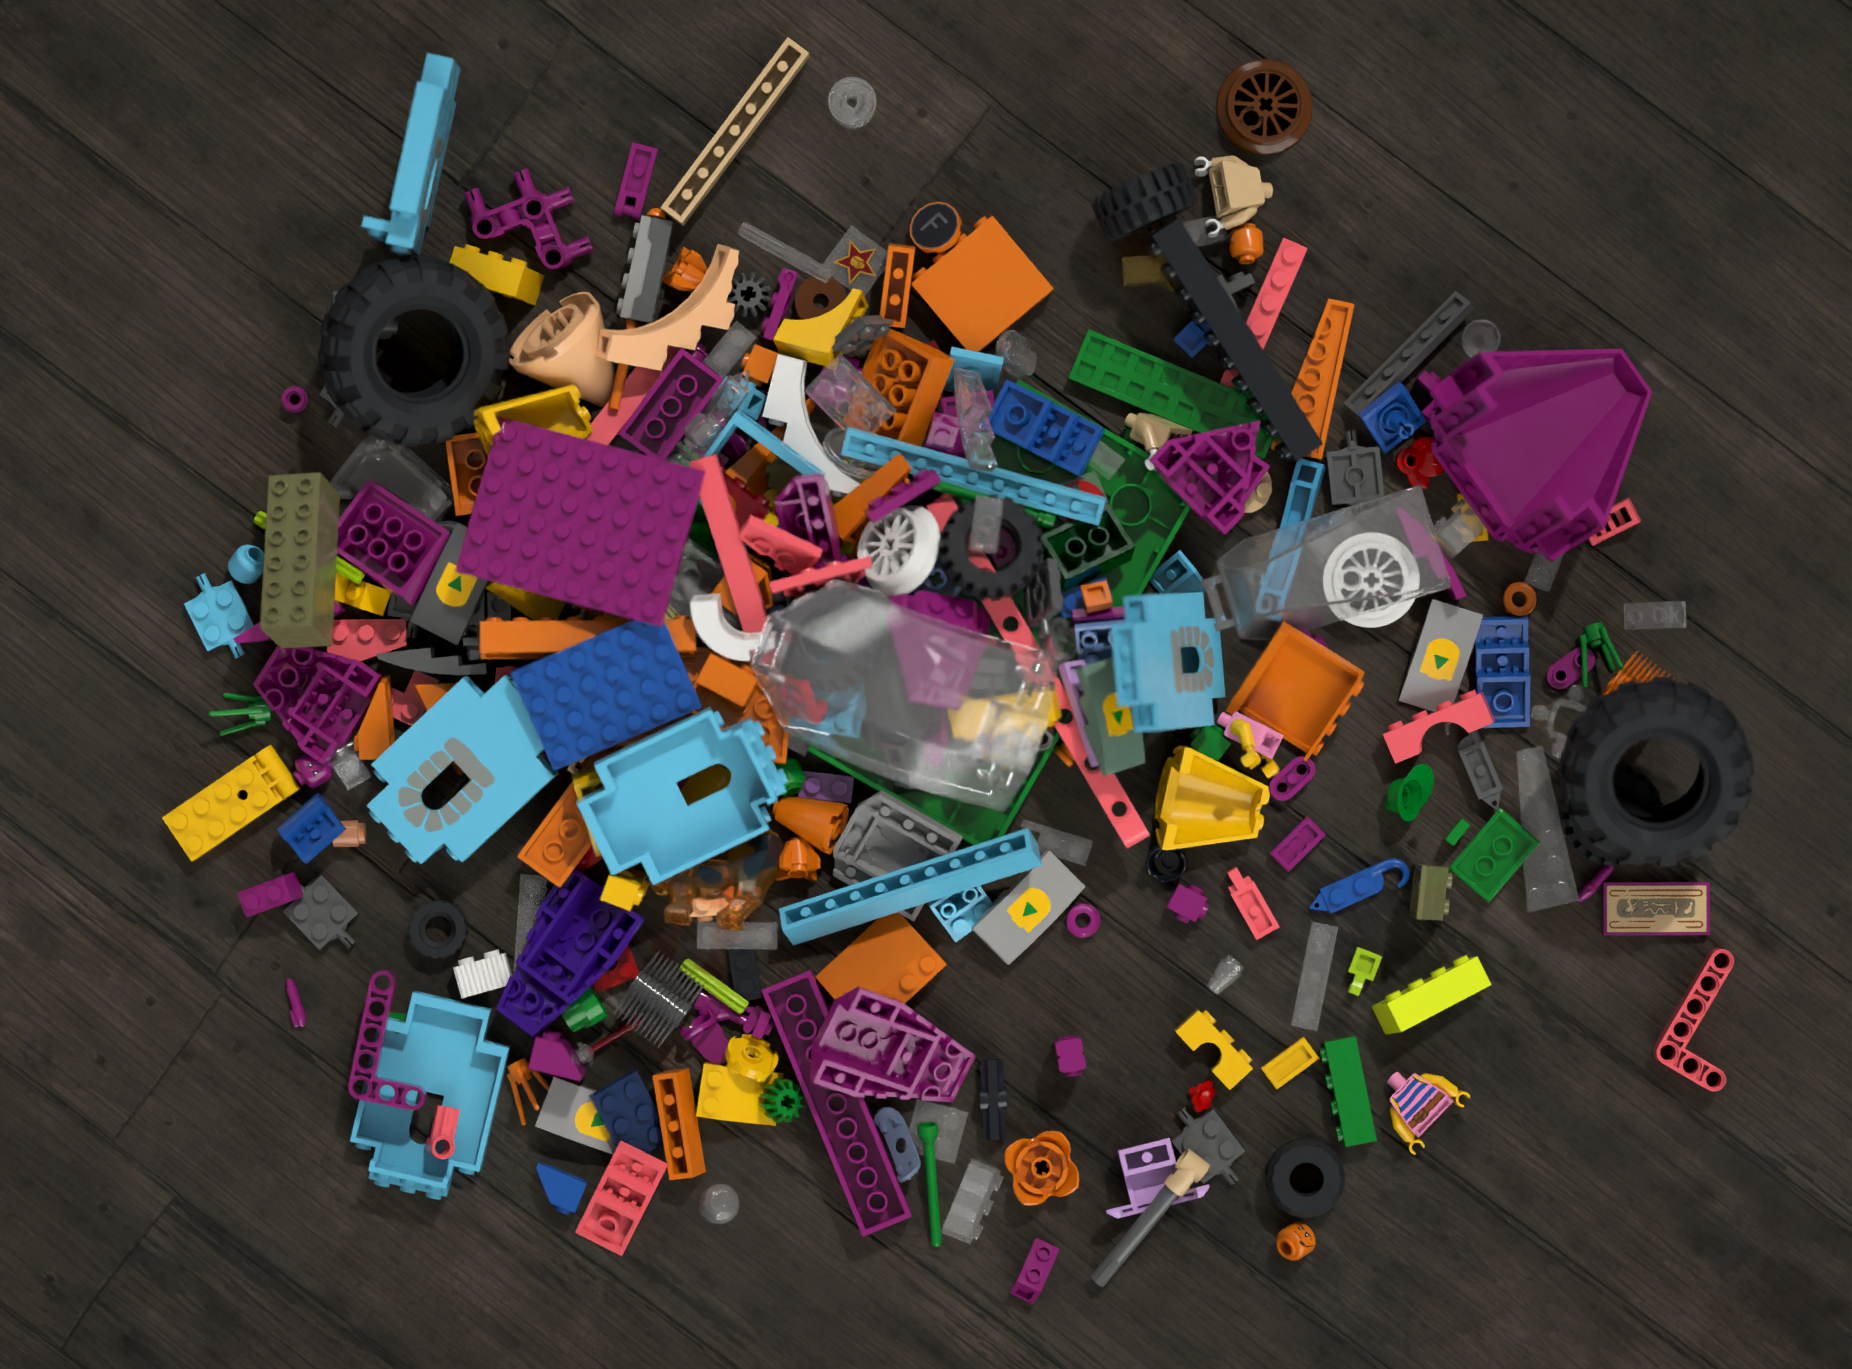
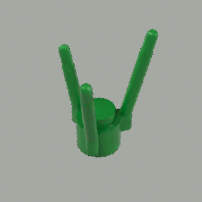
M1602 622L1583 627L1584 634L1579 636L1581 643L1582 684L1584 689L1588 687L1587 644H1590L1591 648L1601 646L1611 671L1615 670L1611 655L1620 670L1624 668Z
M225 692L223 693L225 698L253 703L248 704L246 709L209 712V716L249 714V719H255L254 721L220 731V736L254 726L265 725V721H271V708L262 696L254 697Z

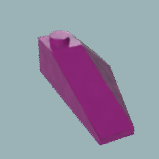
M934 411L923 447L972 460L978 451L985 428L981 424ZM924 491L908 502L924 504L928 501L929 494L927 491Z

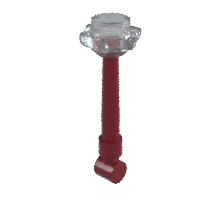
M644 1015L641 1016L633 1027L632 1024L637 1016L629 1024L626 1022L624 1026L593 1046L582 1044V1042L577 1043L579 1049L575 1052L582 1064L588 1062L592 1066L594 1063V1052L626 1033L634 1031L644 1018Z

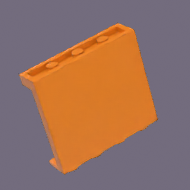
M993 215L989 219L984 216L973 225L975 230L967 236L963 233L954 244L955 247L948 253L945 251L934 257L932 261L935 264L928 270L924 267L912 276L914 281L911 283L912 288L919 293L966 350L981 352L1054 290Z
M1283 621L1231 699L1226 712L1233 715L1235 711L1238 712L1239 710L1253 720L1284 735L1283 738L1306 752L1303 760L1307 762L1311 754L1316 756L1324 745V742L1321 741L1324 735L1330 736L1338 724L1334 721L1337 716L1341 715L1343 717L1351 705L1348 702L1351 695L1357 697L1365 683L1361 680L1365 672Z

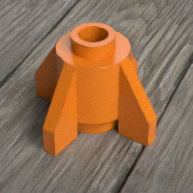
M682 247L678 256L679 259L675 262L671 271L663 277L662 282L678 290L693 292L702 281L708 268L700 254L694 250L690 251Z
M792 837L790 841L784 844V849L779 857V863L776 868L777 881L785 880L789 877H804V879L811 882L817 881L816 870L820 869V857L809 842L801 837Z

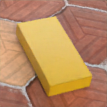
M1302 1037L1262 1066L1261 1069L1274 1087L1279 1089L1317 1061L1319 1057L1306 1039Z

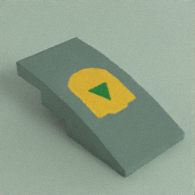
M1114 657L1076 669V674L1085 694L1079 700L1089 722L1083 728L1103 777L1145 763L1142 732H1134L1132 706L1118 707Z

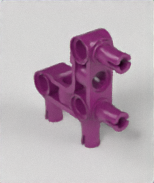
M527 168L521 170L524 181L519 171L512 174L521 196L518 200L489 210L485 207L479 188L472 189L475 200H473L470 191L463 193L472 214L470 216V223L473 232L481 240L498 239L506 236L507 232L524 226L532 231L537 244L535 246L537 254L545 267L552 271H558L570 265L572 259L594 252L588 236L567 245L562 243L553 220V210L575 202L573 196L570 195L572 193L569 186L549 195L543 194L535 189L529 169ZM532 202H539L542 206L541 212L538 215L533 216L528 213V206ZM489 221L492 224L491 232L486 235L480 234L478 230L480 223ZM552 251H557L561 254V260L556 265H550L547 262V256Z

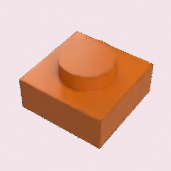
M1106 580L1080 586V592L1087 613L1113 608V600Z

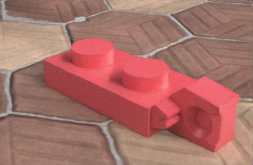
M1236 867L1228 871L1227 874L1233 885L1228 887L1231 892L1230 895L1255 939L1258 940L1279 928L1277 921L1254 881L1249 876L1243 879Z

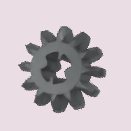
M741 273L742 283H739L734 278L732 279V284L737 288L731 289L730 294L735 296L728 298L727 301L731 303L738 302L734 307V313L743 307L742 317L747 316L748 309H751L753 317H756L757 311L755 308L757 306L763 312L766 311V307L761 301L771 302V297L762 295L771 291L770 286L760 288L765 282L763 277L755 283V273H751L750 281H747L745 274ZM748 288L753 289V294L756 293V297L750 298V301L746 302L744 301L745 297H741L742 292H747Z

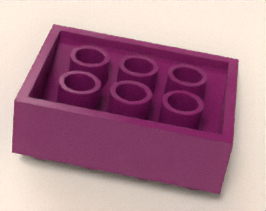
M368 479L339 519L337 556L365 572L366 576L413 606L424 591L451 533L371 479Z

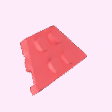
M870 556L844 563L834 561L826 564L825 568L822 569L807 568L800 571L799 575L772 581L770 586L774 594L784 591L785 596L797 598L801 595L806 597L808 590L813 588L821 590L822 586L843 589L853 587L859 582V579L866 575L865 569H871L873 566Z

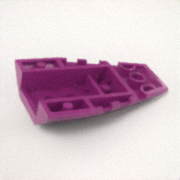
M856 987L835 999L812 1044L811 1081L854 1097H865L867 1095L884 1099L886 1097H898L902 1100L919 1098L921 1101L953 1102L976 1056L903 1002L861 987Z

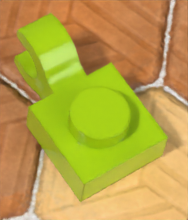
M1356 947L1347 971L1354 974L1348 989L1349 993L1359 996L1365 979L1374 980L1382 956Z

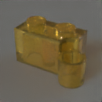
M1150 255L1122 257L1123 286L1165 284L1167 290L1171 293H1174L1175 290L1162 275L1159 269L1162 265L1157 257L1154 259Z

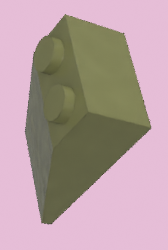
M1414 864L1409 910L1410 917L1421 920H1443V916L1448 915L1450 900L1445 899L1446 889H1451L1453 876L1452 873H1448L1449 867Z

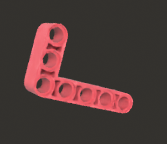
M1715 948L1707 954L1653 1047L1655 1059L1712 1092L1719 1091L1725 1086L1726 1076L1724 1072L1686 1050L1685 1047L1733 967V955L1728 950L1722 948ZM1719 953H1723L1726 956V964L1721 968H1717L1714 964V958ZM1706 976H1710L1713 980V985L1709 990L1704 991L1701 988V980ZM1692 999H1697L1700 1004L1699 1010L1695 1013H1690L1687 1009V1004ZM1678 1022H1683L1686 1025V1032L1681 1036H1676L1674 1033V1026ZM1665 1045H1670L1673 1049L1672 1056L1668 1059H1663L1660 1055V1050ZM1693 1058L1696 1063L1695 1069L1691 1072H1685L1683 1069L1684 1061ZM1710 1072L1718 1074V1082L1713 1086H1709L1706 1082V1077Z

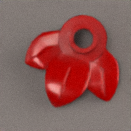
M1418 438L1414 440L1410 448L1402 449L1396 456L1398 470L1407 475L1409 483L1415 488L1428 489L1429 477L1440 475L1445 471L1431 451V442L1435 438ZM1408 456L1413 459L1411 466L1406 462Z

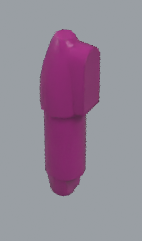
M1614 865L1602 867L1583 886L1577 895V900L1582 902L1592 896L1613 871Z
M287 978L286 991L292 1007L290 1011L295 1028L303 1027L306 1024L304 1007L301 1004L294 981Z

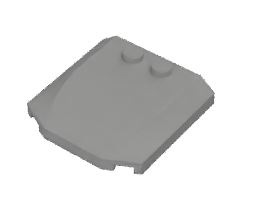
M881 790L858 804L833 848V857L835 858L833 876L848 885L857 884L955 852L963 836ZM924 904L899 911L898 913L914 922Z

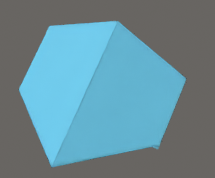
M1180 550L1157 568L1149 580L1160 594L1212 592L1199 572Z

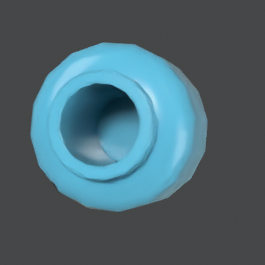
M242 545L228 562V570L231 576L240 583H254L264 572L265 554L257 546Z

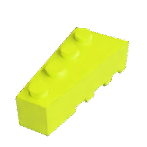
M1467 955L1461 956L1452 961L1453 966L1447 969L1444 966L1430 973L1431 977L1425 980L1422 978L1408 984L1409 988L1401 992L1400 990L1392 992L1385 996V1000L1371 1006L1385 1035L1403 1032L1490 986L1491 983L1478 956L1468 958Z

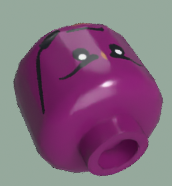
M306 753L295 761L294 764L297 771L293 775L300 786L306 784L309 788L315 789L332 777L331 770L334 769L331 761L323 765Z

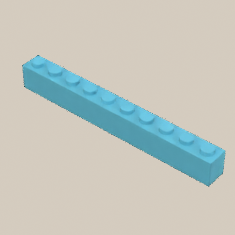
M1028 828L779 908L782 931L794 946L1042 866L1038 843Z

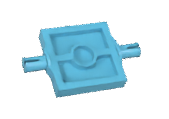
M206 573L201 574V577L197 576L195 579L202 592L196 598L184 603L206 650L211 651L221 645H229L235 659L244 655L245 652L241 645L235 643L233 638L255 624L233 580L221 586L212 587Z

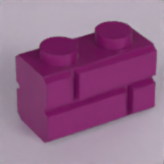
M293 872L238 892V897L246 917L302 898L303 892L297 875Z
M1071 1035L1056 1038L1054 1044L1060 1072L1065 1073L1066 1077L1081 1075V1070L1086 1068L1081 1037Z

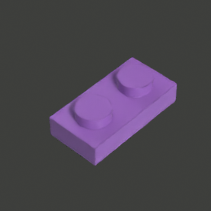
M803 771L806 781L798 797L851 803L854 777Z

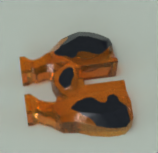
M767 830L730 848L727 861L707 859L655 885L652 884L649 878V883L654 892L660 896L668 895L671 902L664 909L665 923L691 926L694 899L708 901L724 898L729 904L717 912L718 929L743 931L744 921L753 910L763 903L767 890L775 881L781 869L779 867V857L784 849V845L778 834Z

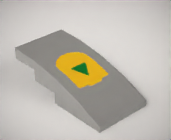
M1431 599L1398 701L1433 712L1437 711L1436 705L1451 700V703L1454 704L1482 621V614Z
M1046 850L1041 855L1042 866L1024 871L1008 890H1003L971 928L1007 965L1026 950L1085 888L1050 850Z
M554 1076L535 1127L613 1155L616 1150L610 1135L589 1098V1095L596 1092V1090Z

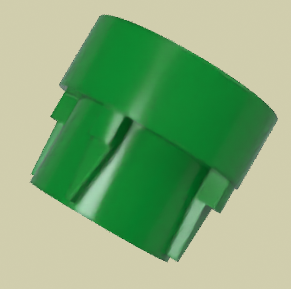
M593 985L561 1013L566 1024L573 1032L584 1027L588 1028L608 1017V1013L600 997L595 992Z

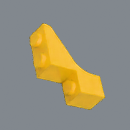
M336 572L335 600L383 616L391 594L389 590L364 581L356 584Z

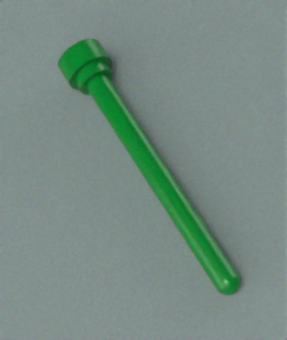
M943 481L932 486L936 491L969 501L981 495L983 498L989 497V495ZM1026 507L1025 511L1029 515H1034L1037 520L1035 524H1038L1039 528L1049 531L1052 529L1056 518L1055 513Z
M922 1122L917 1124V1136L920 1137L924 1144L931 1244L933 1247H939L942 1240L934 1141L936 1136L939 1135L938 1123Z

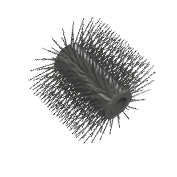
M656 953L645 969L634 979L614 1014L626 1002V1005L617 1017L619 1018L626 1008L629 1007L632 1000L636 999L622 1019L624 1021L640 1001L641 1003L637 1006L627 1024L643 1007V1010L632 1024L633 1027L642 1015L645 1016L635 1030L636 1032L648 1016L651 1015V1018L640 1032L642 1034L651 1021L654 1020L655 1016L658 1015L646 1033L645 1037H647L658 1021L663 1018L649 1039L650 1041L659 1029L662 1028L665 1021H667L668 1023L653 1043L654 1045L666 1029L669 1028L670 1030L658 1045L660 1047L673 1029L677 1028L692 1007L691 1005L705 984L701 986L690 1002L686 1003L700 981L693 987L687 997L682 1000L695 978L678 997L677 995L682 991L692 973L685 979L678 990H676V987L680 984L687 971L682 974L672 989L668 990L682 968L677 971L675 976L664 987L677 965L674 966L662 984H660L659 982L664 978L674 960L658 977V974L669 960L668 957L653 977H651L664 957L662 955L652 969L648 970L659 955V953Z

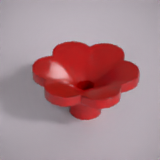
M1206 1080L1204 1083L1198 1084L1197 1088L1191 1087L1189 1096L1192 1097L1194 1110L1201 1112L1203 1109L1206 1110L1210 1107L1211 1099L1215 1095L1213 1082Z

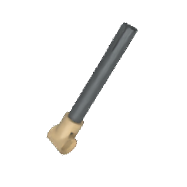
M1189 1148L1183 1152L1174 1166L1176 1169L1164 1181L1165 1186L1091 1275L1092 1280L1097 1285L1104 1287L1176 1198L1178 1196L1182 1197L1193 1182L1198 1183L1210 1167L1209 1163Z

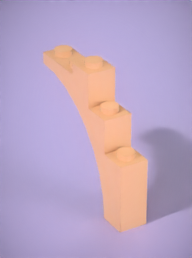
M717 244L712 262L702 281L682 304L661 319L638 328L625 330L600 329L595 355L607 361L661 371L663 363L667 358L668 345L690 350L696 349V345L701 337V325L729 330L730 323L734 318L735 304L727 301V297L732 289L731 282L734 270L738 265L739 251Z

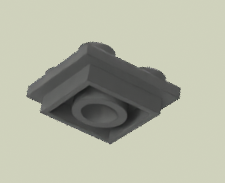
M881 315L859 316L835 336L837 343L832 346L834 352L842 351L843 354L857 350L858 353H864L873 346L872 341L876 338H882L890 332L889 327L894 322L892 319H883Z

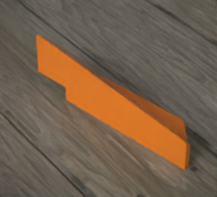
M897 454L833 506L839 532L840 550L847 541L856 545L859 544L862 532L870 522L863 510L868 508L867 504L871 500L879 496L882 498L886 497L891 493V488L899 483L904 482L907 484L910 482L908 473L912 471V468L903 455Z

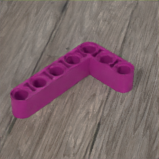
M380 970L370 980L348 1090L350 1095L358 1100L407 1110H417L425 1104L427 1099V1093L422 1086L377 1076L396 987L395 975L389 970ZM379 975H385L389 978L390 986L388 989H381L377 986L376 980ZM374 1001H380L384 1004L385 1011L382 1015H375L372 1012L371 1005ZM369 1027H374L379 1032V1038L375 1042L369 1041L366 1037V1030ZM364 1053L370 1054L374 1059V1064L370 1068L364 1067L360 1062V1057ZM357 1080L367 1082V1093L361 1094L356 1091L355 1083ZM390 1085L393 1087L395 1095L392 1099H386L382 1096V1086ZM415 1090L420 1094L421 1100L419 1104H411L408 1101L407 1094L409 1091Z

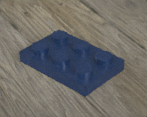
M635 1069L589 1095L616 1148L620 1141H623L645 1153H649L663 1144L658 1110Z

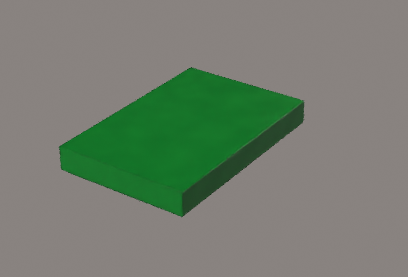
M1499 808L1449 866V869L1489 903L1541 842L1507 812Z

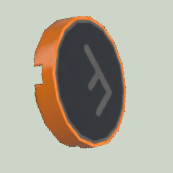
M943 202L930 203L919 209L912 218L910 236L914 244L925 253H941L951 248L959 239L962 220L958 212L949 204Z

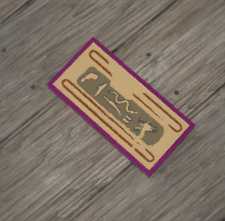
M1603 882V935H1710V882Z

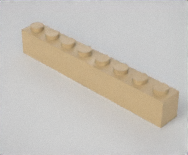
M787 37L660 207L667 215L682 226L685 225L809 59V52Z

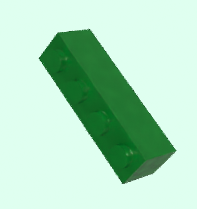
M1350 1035L1323 1041L1324 1047L1319 1048L1322 1064L1327 1063L1329 1073L1325 1074L1327 1089L1333 1090L1334 1099L1330 1100L1333 1116L1338 1115L1339 1126H1335L1338 1142L1343 1141L1344 1146L1349 1147L1377 1141L1356 1036Z

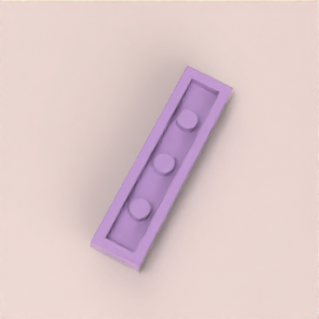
M1085 659L1066 662L1059 665L1058 668L1091 767L1099 766L1083 728L1089 722L1079 700L1085 694L1075 671L1082 666H1086Z

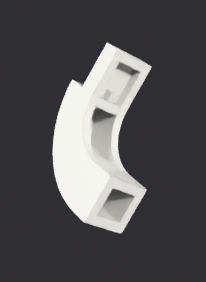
M720 593L693 596L690 605L695 628L703 641L717 653L734 660L750 661L754 654L753 650H757V653H769L776 649L778 645V631L745 633L733 628L723 615Z

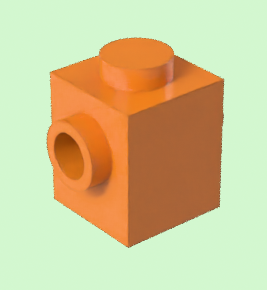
M754 344L751 354H745L740 368L744 369L743 375L748 377L747 381L758 387H761L762 383L768 385L770 380H772L778 353Z

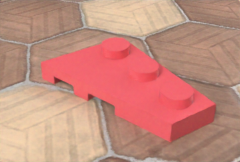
M752 515L741 527L738 538L760 555H768L775 561L774 566L779 570L783 571L786 569L793 576L799 575V572L804 569L812 568L819 560L823 550Z
M404 619L334 620L332 646H327V653L364 661L377 656L378 653H387L408 646L406 637L407 621Z

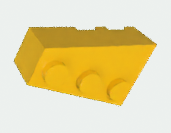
M465 244L464 248L454 247L450 263L469 272L488 291L502 294L508 298L519 299L530 305H536L544 275L527 268V262L512 258L511 262L503 260V255L489 251L488 255L480 253V248Z

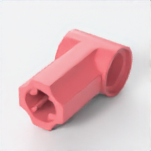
M436 1105L431 1134L426 1141V1149L430 1155L439 1159H447L454 1153V1137L460 1109ZM443 1139L445 1141V1149L441 1153H437L435 1145L439 1140Z

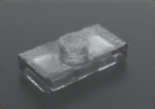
M976 496L969 550L996 554L1004 499Z

